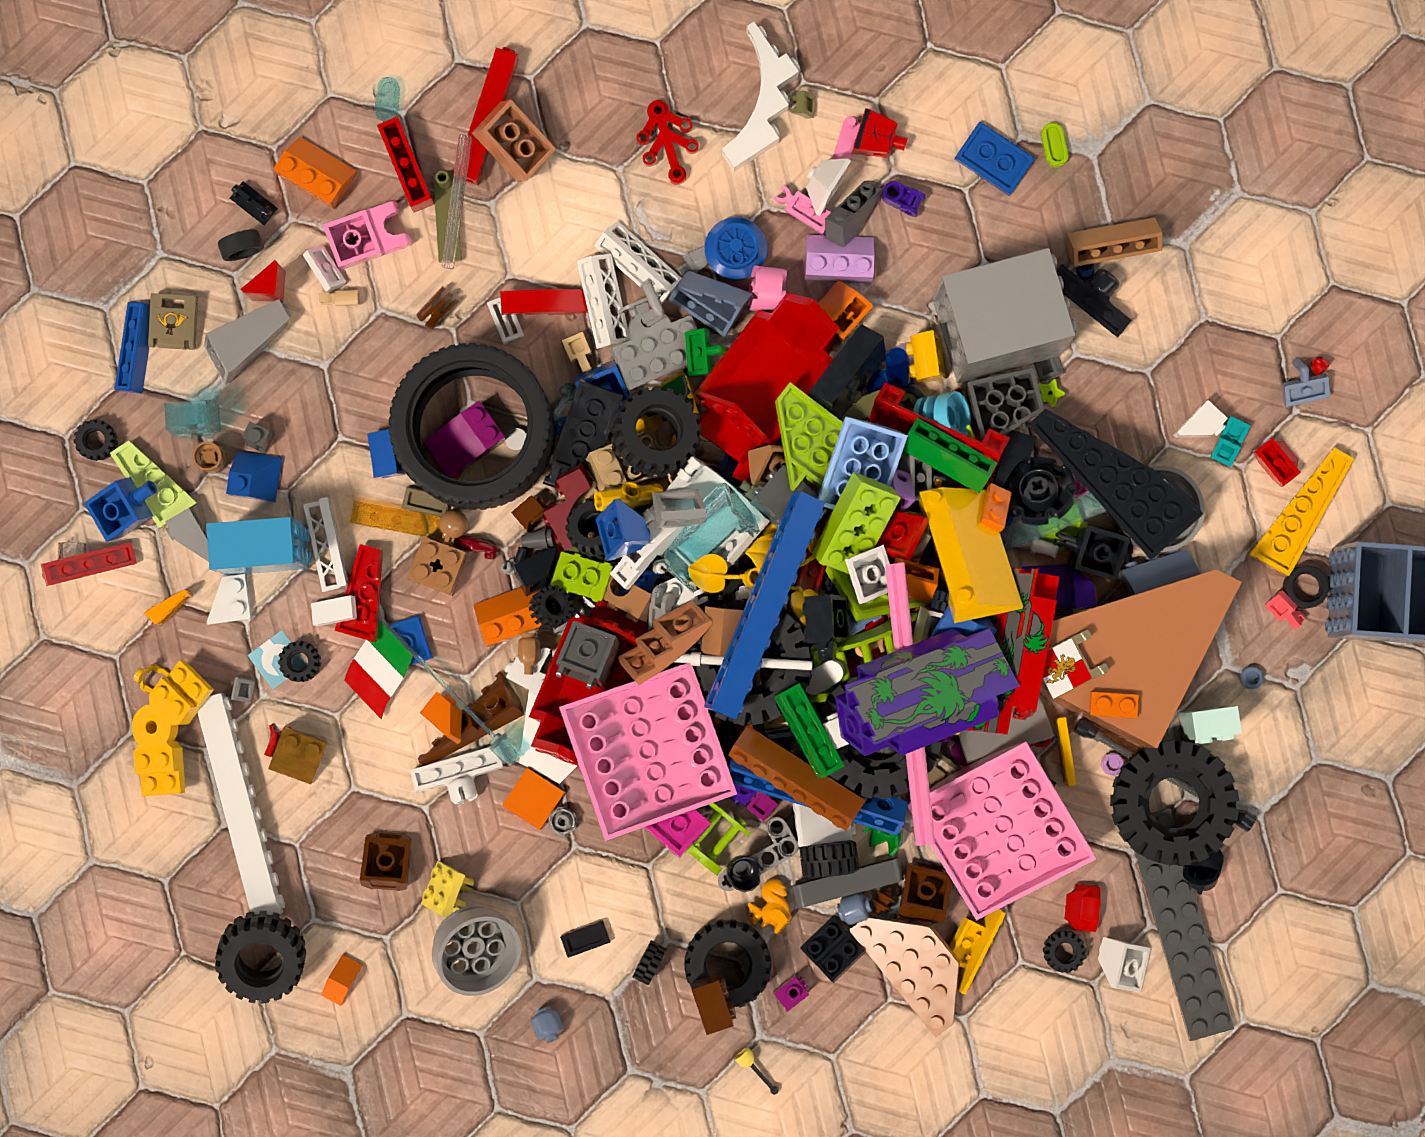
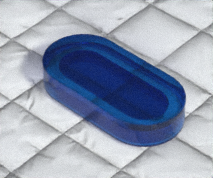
M893 348L887 353L886 372L888 384L905 391L911 384L910 361L908 354L902 348Z

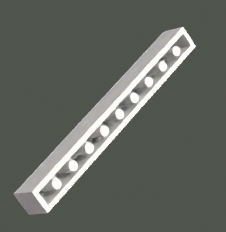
M225 693L209 696L198 711V716L249 909L255 915L259 914L260 910L267 911L268 915H273V912L281 914L283 913L282 908H285V902L282 894L279 895L277 890L279 879L277 873L272 871V853L270 850L267 851L265 845L268 839L265 829H261L259 820L262 819L261 811L258 806L255 807L253 799L256 797L255 789L248 781L247 776L250 775V770L247 762H243L242 754H244V747L241 740L238 741L236 735L238 725L236 719L231 717L232 702L230 697H226Z

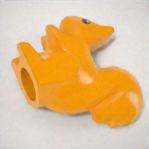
M770 879L761 888V895L767 902L766 905L761 909L753 903H748L750 909L749 920L754 925L762 920V929L771 924L774 927V933L779 935L791 921L792 916L790 906L784 899L787 895L786 886L778 879Z

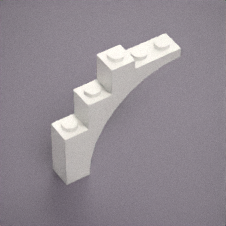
M755 22L747 26L746 33L755 48L760 65V94L755 110L746 126L735 139L722 148V155L733 172L778 144V135L780 133L773 123L771 125L769 123L788 111V102L790 100L783 90H779L797 79L798 69H800L796 60L793 57L789 58L787 53L778 58L780 55L774 44L770 45L768 43L765 30L762 26L757 27Z

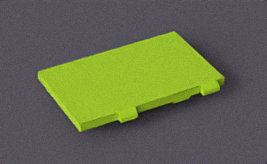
M561 552L551 585L552 587L555 585L559 586L558 589L563 588L565 590L564 593L567 594L571 592L592 598L594 602H603L611 578L610 573L614 567L608 562L603 564L582 558L580 554L575 553L572 555Z

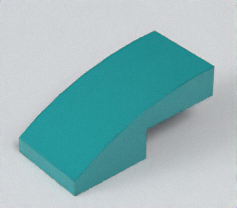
M1230 415L1225 423L1226 427L1221 431L1210 458L1229 467L1232 466L1241 449V444L1251 427L1250 424Z

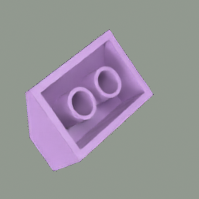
M807 235L805 280L872 282L874 278V237H854L843 247L826 239V235Z

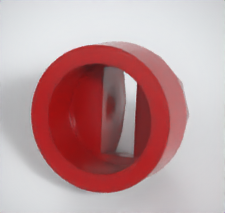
M1316 357L1311 361L1310 366L1316 375H1321L1331 363L1324 357Z

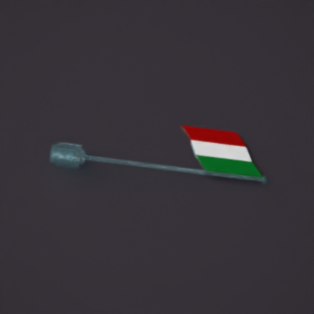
M379 612L377 643L368 640L364 642L350 663L344 681L382 720L389 700L405 678L411 661L415 657L492 738L489 741L492 744L489 749L503 764L507 763L509 766H512L523 755L520 751L521 748L506 733L502 735L497 733L495 735L382 618L381 612Z

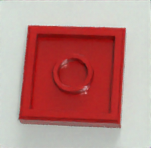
M894 510L875 547L884 545L887 556L910 561L929 520L924 516Z

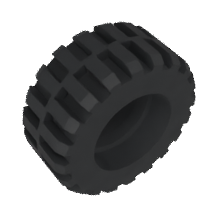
M654 386L652 390H649L648 387L642 388L639 393L634 392L623 402L613 419L611 442L612 446H616L615 454L618 458L622 456L624 459L622 464L626 468L629 465L634 468L633 472L638 475L640 472H644L647 478H652L654 475H657L658 478H664L667 474L673 475L680 468H684L687 465L688 460L695 454L700 444L701 438L699 436L702 433V426L698 425L700 420L699 414L693 413L694 405L691 401L686 403L683 394L679 393L678 396L673 394L674 389L667 387L665 391H661V386ZM648 414L660 415L666 418L676 432V442L673 447L668 450L657 451L645 446L636 433V423L639 418Z
M260 910L259 914L255 915L252 911L246 913L244 919L242 916L234 919L233 924H229L225 928L215 956V969L219 973L218 979L221 984L226 983L225 989L229 993L234 991L236 998L240 1000L243 997L247 998L249 1003H255L256 1000H261L262 1004L269 1003V1000L272 998L274 1001L282 999L283 993L288 995L293 991V986H297L306 959L305 940L303 936H300L299 928L297 926L292 927V921L287 917L283 920L279 918V913L273 912V915H268L267 911ZM266 943L279 951L283 961L275 969L257 971L248 967L242 961L239 952L249 944Z
M735 919L716 920L714 923L705 925L700 931L698 930L689 942L684 960L686 979L692 990L693 981L710 976L706 968V960L709 952L716 945L731 942L741 946L749 957V970L744 979L739 983L727 985L729 996L726 997L727 1001L732 999L734 1007L741 1008L746 1006L748 1002L756 1000L757 996L766 988L772 968L770 951L760 933L750 927L749 924Z

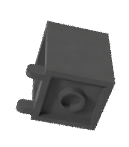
M573 620L556 661L559 667L556 677L562 678L564 674L587 683L586 688L588 689L596 686L606 690L618 657L623 649L619 640L614 635Z

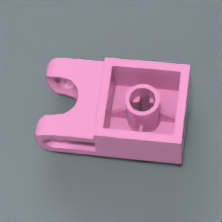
M391 201L323 224L340 271L410 246L412 240L408 234L392 235L387 233L384 228L386 221L399 212L397 202ZM350 236H354L355 239H359L356 241L355 245H351V243H346L349 242Z

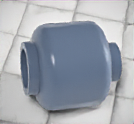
M861 892L841 898L840 903L837 904L840 919L849 925L866 921L869 917V912L873 911L870 898H865Z
M545 1007L534 1012L531 1024L538 1040H546V1043L559 1039L558 1034L564 1030L559 1012L551 1009V1007Z

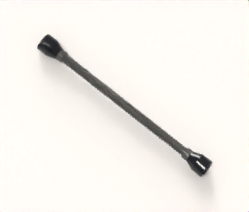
M1083 716L1079 719L1073 732L1083 738L1104 743V745L1109 746L1129 759L1135 753V751L1107 737L1092 721ZM1167 778V781L1170 783L1172 782V784L1177 785L1182 790L1185 789V791L1198 798L1196 790L1190 783L1180 778ZM1239 810L1237 821L1234 820V823L1239 828L1248 832L1253 827L1257 817L1248 811Z

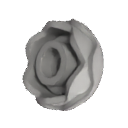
M559 807L549 815V828L552 832L560 836H566L575 830L577 819L572 810L566 807Z

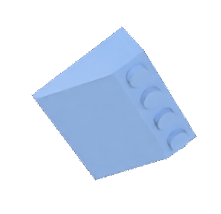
M845 416L817 498L825 502L823 507L834 510L853 472L890 486L908 435L896 429Z

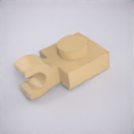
M583 332L562 340L570 361L578 360L583 374L591 371L586 356L592 353Z

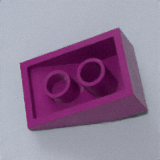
M477 401L426 440L424 444L449 478H453L503 444L505 436L480 401Z

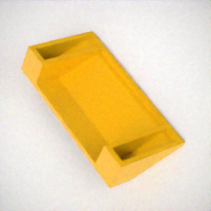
M941 487L919 493V508L923 516L929 520L927 525L930 527L948 586L949 607L954 623L1023 609L1000 533L980 523L986 490H982L979 494L972 489Z

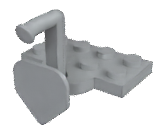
M646 280L640 285V289H643L646 298L631 303L617 311L618 314L629 311L632 317L628 327L630 341L610 349L628 391L687 366L685 332L697 330L691 315L671 323L667 315L663 313L662 305L658 299L661 296V292H655L652 280ZM648 302H649V304H650V306H651L652 309H649V308H648V306H647V303H648Z

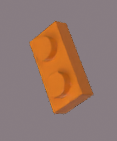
M992 483L987 487L981 524L999 532L1005 528L1011 497L1010 491Z
M1090 692L1089 715L1137 718L1139 695Z

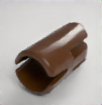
M444 286L416 314L421 322L431 314V317L425 324L429 329H434L459 302L455 298L440 313L439 309L452 296L449 292L435 307L432 305L446 289Z

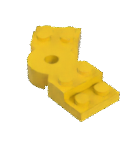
M179 660L169 675L159 680L149 694V705L141 707L134 715L132 721V733L135 741L139 744L133 752L135 774H140L142 797L186 793L183 748L177 742H174L178 733V725L189 724L214 689L185 660Z

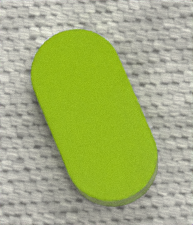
M1048 123L1041 131L1045 160L1049 166L1059 168L1068 160L1063 128L1059 124Z

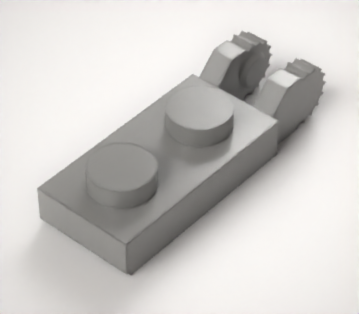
M660 585L656 586L652 591L649 606L648 632L655 629L652 621L672 611L671 608L675 603L674 593L670 591L664 593L665 589Z

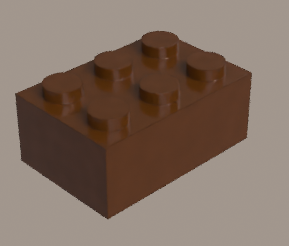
M718 973L692 982V993L706 1035L733 1027V1020L737 1019L732 999L727 1001L726 998L729 996V990L725 978H720Z

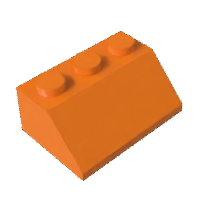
M299 137L283 152L273 168L278 176L333 209L336 208L358 173L355 169L302 137Z
M520 587L473 604L478 625L487 647L521 636L522 633H529L541 628L542 623L536 624V617L531 618L530 616L534 612L529 611V607L532 605L529 602L537 592L526 597Z

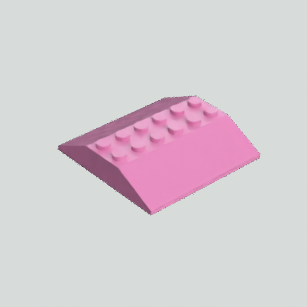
M691 663L660 672L640 685L634 681L559 707L605 841L737 794L708 709L704 707L705 700Z
M1027 741L989 754L949 775L929 789L935 844H931V847L976 920L1097 859ZM910 801L909 803H907V807L912 814V806Z

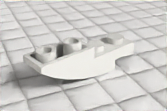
M672 506L666 511H675L678 509L675 506ZM655 519L647 526L650 530V541L641 550L622 556L621 561L612 570L610 575L625 589L629 590L657 555L662 556L685 527L657 529Z

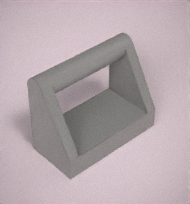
M698 489L652 493L657 529L703 525L707 518L706 508ZM693 499L695 509L665 511L662 501Z

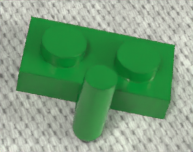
M703 328L685 332L688 376L709 375L712 371L711 355H724L729 348L722 345L710 346L709 329Z

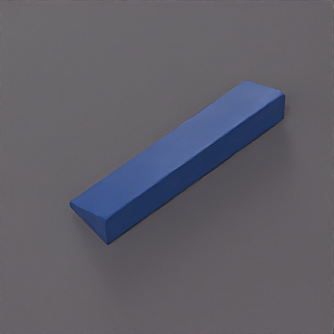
M143 302L127 303L114 389L116 391L137 394L143 392L149 353L150 304Z

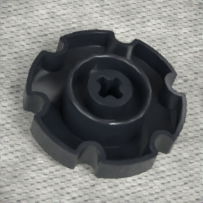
M1033 457L1029 459L1030 462L1027 465L1019 463L1010 473L1004 484L1006 490L1011 492L1008 512L1013 517L1021 516L1022 523L1034 526L1047 525L1050 518L1061 519L1072 508L1075 501L1072 492L1076 491V485L1072 473L1065 465L1057 466L1056 460L1053 458Z

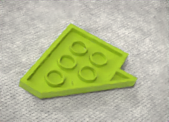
M790 382L775 401L790 489L794 491L804 477L821 489L843 422Z
M829 566L826 567L825 571L839 594L848 596V609L856 621L890 614L888 593L859 604L850 574ZM908 598L909 609L931 604V602L927 603Z

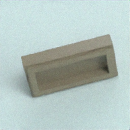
M406 487L401 508L440 518L444 512L448 511L449 505L440 502L424 490Z

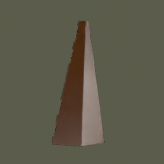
M501 672L495 675L497 679L489 688L484 687L481 690L482 695L475 703H469L462 710L461 742L457 744L445 735L440 740L435 739L432 742L433 747L427 754L418 757V761L422 766L432 764L525 715L519 697Z

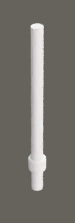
M692 652L691 654H683L674 662L691 663V666H701V664L721 665L725 656L702 655V652ZM761 658L762 668L812 670L813 661Z

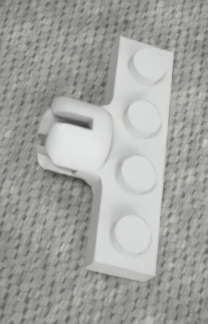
M495 745L412 769L410 774L416 793L440 786H447L451 801L454 804H464L462 791H464L465 798L469 802L478 796L474 782L476 776L502 769L504 766L499 747Z

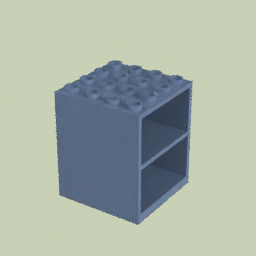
M1354 542L1333 548V551L1329 554V565H1332L1331 574L1328 575L1330 596L1327 597L1326 601L1329 619H1326L1325 631L1328 633V638L1425 644V546Z

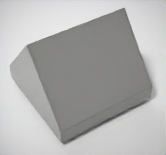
M235 677L231 700L251 703L255 681Z

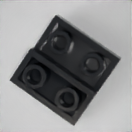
M833 916L800 947L832 983H835L866 953L861 945Z

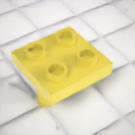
M437 861L436 866L431 872V879L427 889L423 892L421 904L440 916L447 917L452 911L455 912L461 909L459 906L465 908V900L457 899L460 890L469 893L472 888L467 885L473 886L474 880L465 877V874L451 866Z

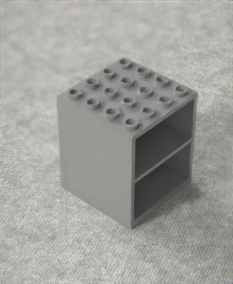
M1049 248L942 276L932 300L957 383L1040 362L1051 357H1059L1075 337V333H1077L1076 324L1073 319H1070L1068 313L1070 311V304L1068 298H1064L1062 289H1064L1061 276H1057L1055 269L1057 267L1056 257L1050 253Z

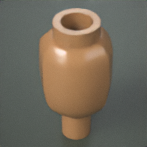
M522 633V638L518 641V658L520 663L524 665V674L533 675V665L538 662L540 656V641L536 638V633Z

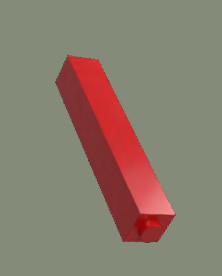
M496 47L455 172V176L459 180L479 185L489 151L472 132L501 101L507 99L519 62L518 55L511 48L502 47L500 49Z

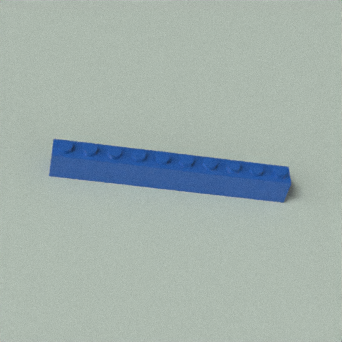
M802 491L792 492L704 705L705 708L732 719H736L744 709L743 701L746 694L753 687L752 679L755 672H758L762 665L761 658L771 643L770 636L773 629L777 627L780 621V611L788 602L789 595L787 594L790 587L797 580L798 574L796 572L799 565L806 558L805 550L808 543L815 536L814 528L824 514L823 506L825 502Z

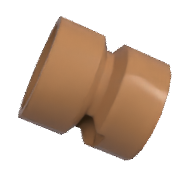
M212 442L199 443L192 453L194 464L197 468L207 473H219L227 465L228 457L225 450Z

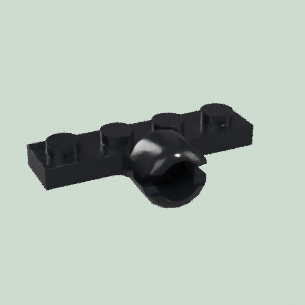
M1063 264L1057 269V276H1061L1064 289H1062V293L1118 338L1132 321L1109 301L1111 295L1119 287L1118 279L1103 268L1098 269L1087 282L1080 279Z

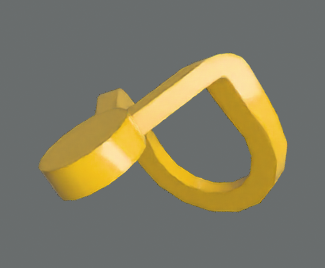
M155 664L150 665L146 669L139 668L135 673L134 681L140 683V688L143 691L151 693L153 689L145 684V676L150 671H155L167 677L169 675L167 670Z

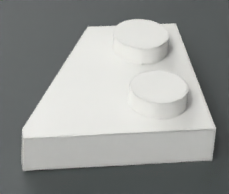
M240 574L222 577L207 625L252 619L247 575Z

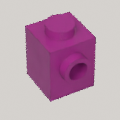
M794 974L773 990V994L788 1012L809 996L807 991L809 985L802 976L797 978Z

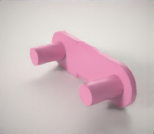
M847 117L844 120L832 159H850L860 127L857 118Z

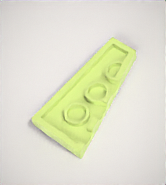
M127 441L110 452L126 478L131 477L137 488L147 481H152L156 485L157 493L151 495L145 502L152 512V518L158 528L167 525L165 521L198 504L132 442Z

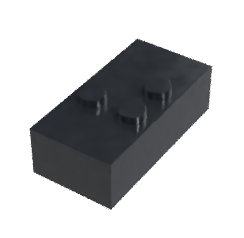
M860 324L810 389V398L840 420L850 406L860 399L863 389L872 383L875 373L887 359L884 336Z

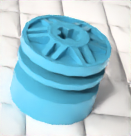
M953 391L942 393L938 396L921 397L914 405L913 412L967 436L966 425L971 426V413L965 397L960 392Z

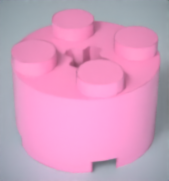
M754 265L751 277H755V279H752V283L749 284V292L753 293L748 301L749 310H762L772 313L786 295V291L782 290V285L786 282L787 270Z

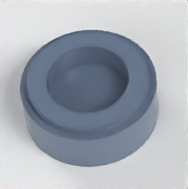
M1246 667L1241 671L1239 679L1243 687L1256 689L1262 685L1264 676L1259 668Z

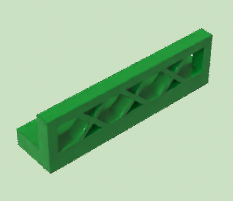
M800 683L774 695L775 701L817 778H824L844 767Z

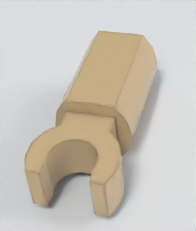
M359 291L319 293V302L321 305L359 306Z

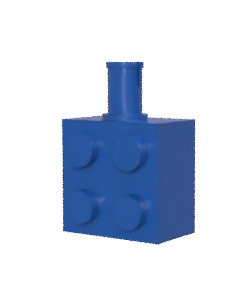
M128 477L114 481L84 502V505L105 541L108 542L122 538L153 517L145 500L157 493V487L152 481H147L137 488L132 478Z

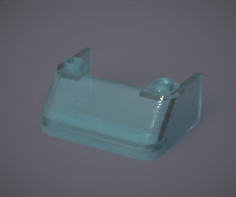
M726 483L720 484L703 500L707 513V518L703 525L685 526L663 553L667 571L693 593L697 589L688 573V567L700 557L714 552L736 530L739 533L749 532L750 530L756 534L760 532L755 515Z

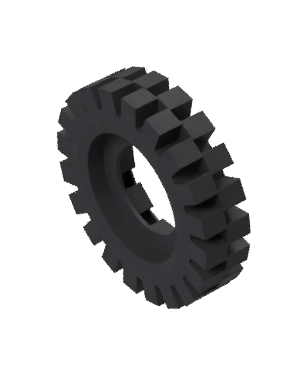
M748 599L735 600L722 604L717 608L744 610ZM783 607L779 614L780 621L770 636L771 643L769 646L773 650L775 659L813 661L814 667V655L811 654L812 644L807 643L803 625L792 616L791 612ZM703 635L687 650L686 654L701 652ZM701 664V666H693L705 703L721 665ZM774 668L772 675L765 683L752 687L751 691L746 694L743 701L744 709L736 719L728 718L719 713H716L715 716L724 721L730 720L734 724L757 725L775 720L783 716V713L773 696L800 683L805 693L812 679L811 670Z
M858 675L841 683L827 697L818 715L823 727V723L827 721L826 717L837 712L835 696L845 693V685L858 680ZM941 740L925 746L928 773L933 769L940 753ZM850 744L836 749L844 767L829 776L851 792L865 798L872 799V797L886 799L898 794L900 796L910 791L906 754L902 756L897 752L890 758L873 760L865 757Z
M1165 741L1160 742L1158 748L1146 747L1139 749L1132 754L1133 757L1130 760L1124 762L1120 768V774L1115 776L1112 785L1114 791L1113 795H1110V806H1113V814L1111 815L1114 825H1117L1119 835L1124 842L1131 846L1132 850L1146 857V859L1157 863L1183 866L1191 865L1192 862H1201L1209 858V854L1212 852L1216 853L1224 846L1223 841L1226 838H1230L1235 829L1232 827L1233 822L1238 819L1239 809H1236V802L1239 801L1238 790L1234 789L1233 783L1235 780L1231 772L1225 769V763L1218 756L1212 755L1210 750L1194 745V743ZM1164 779H1183L1190 783L1197 792L1199 799L1197 814L1190 823L1183 827H1166L1160 824L1150 811V794L1153 788Z

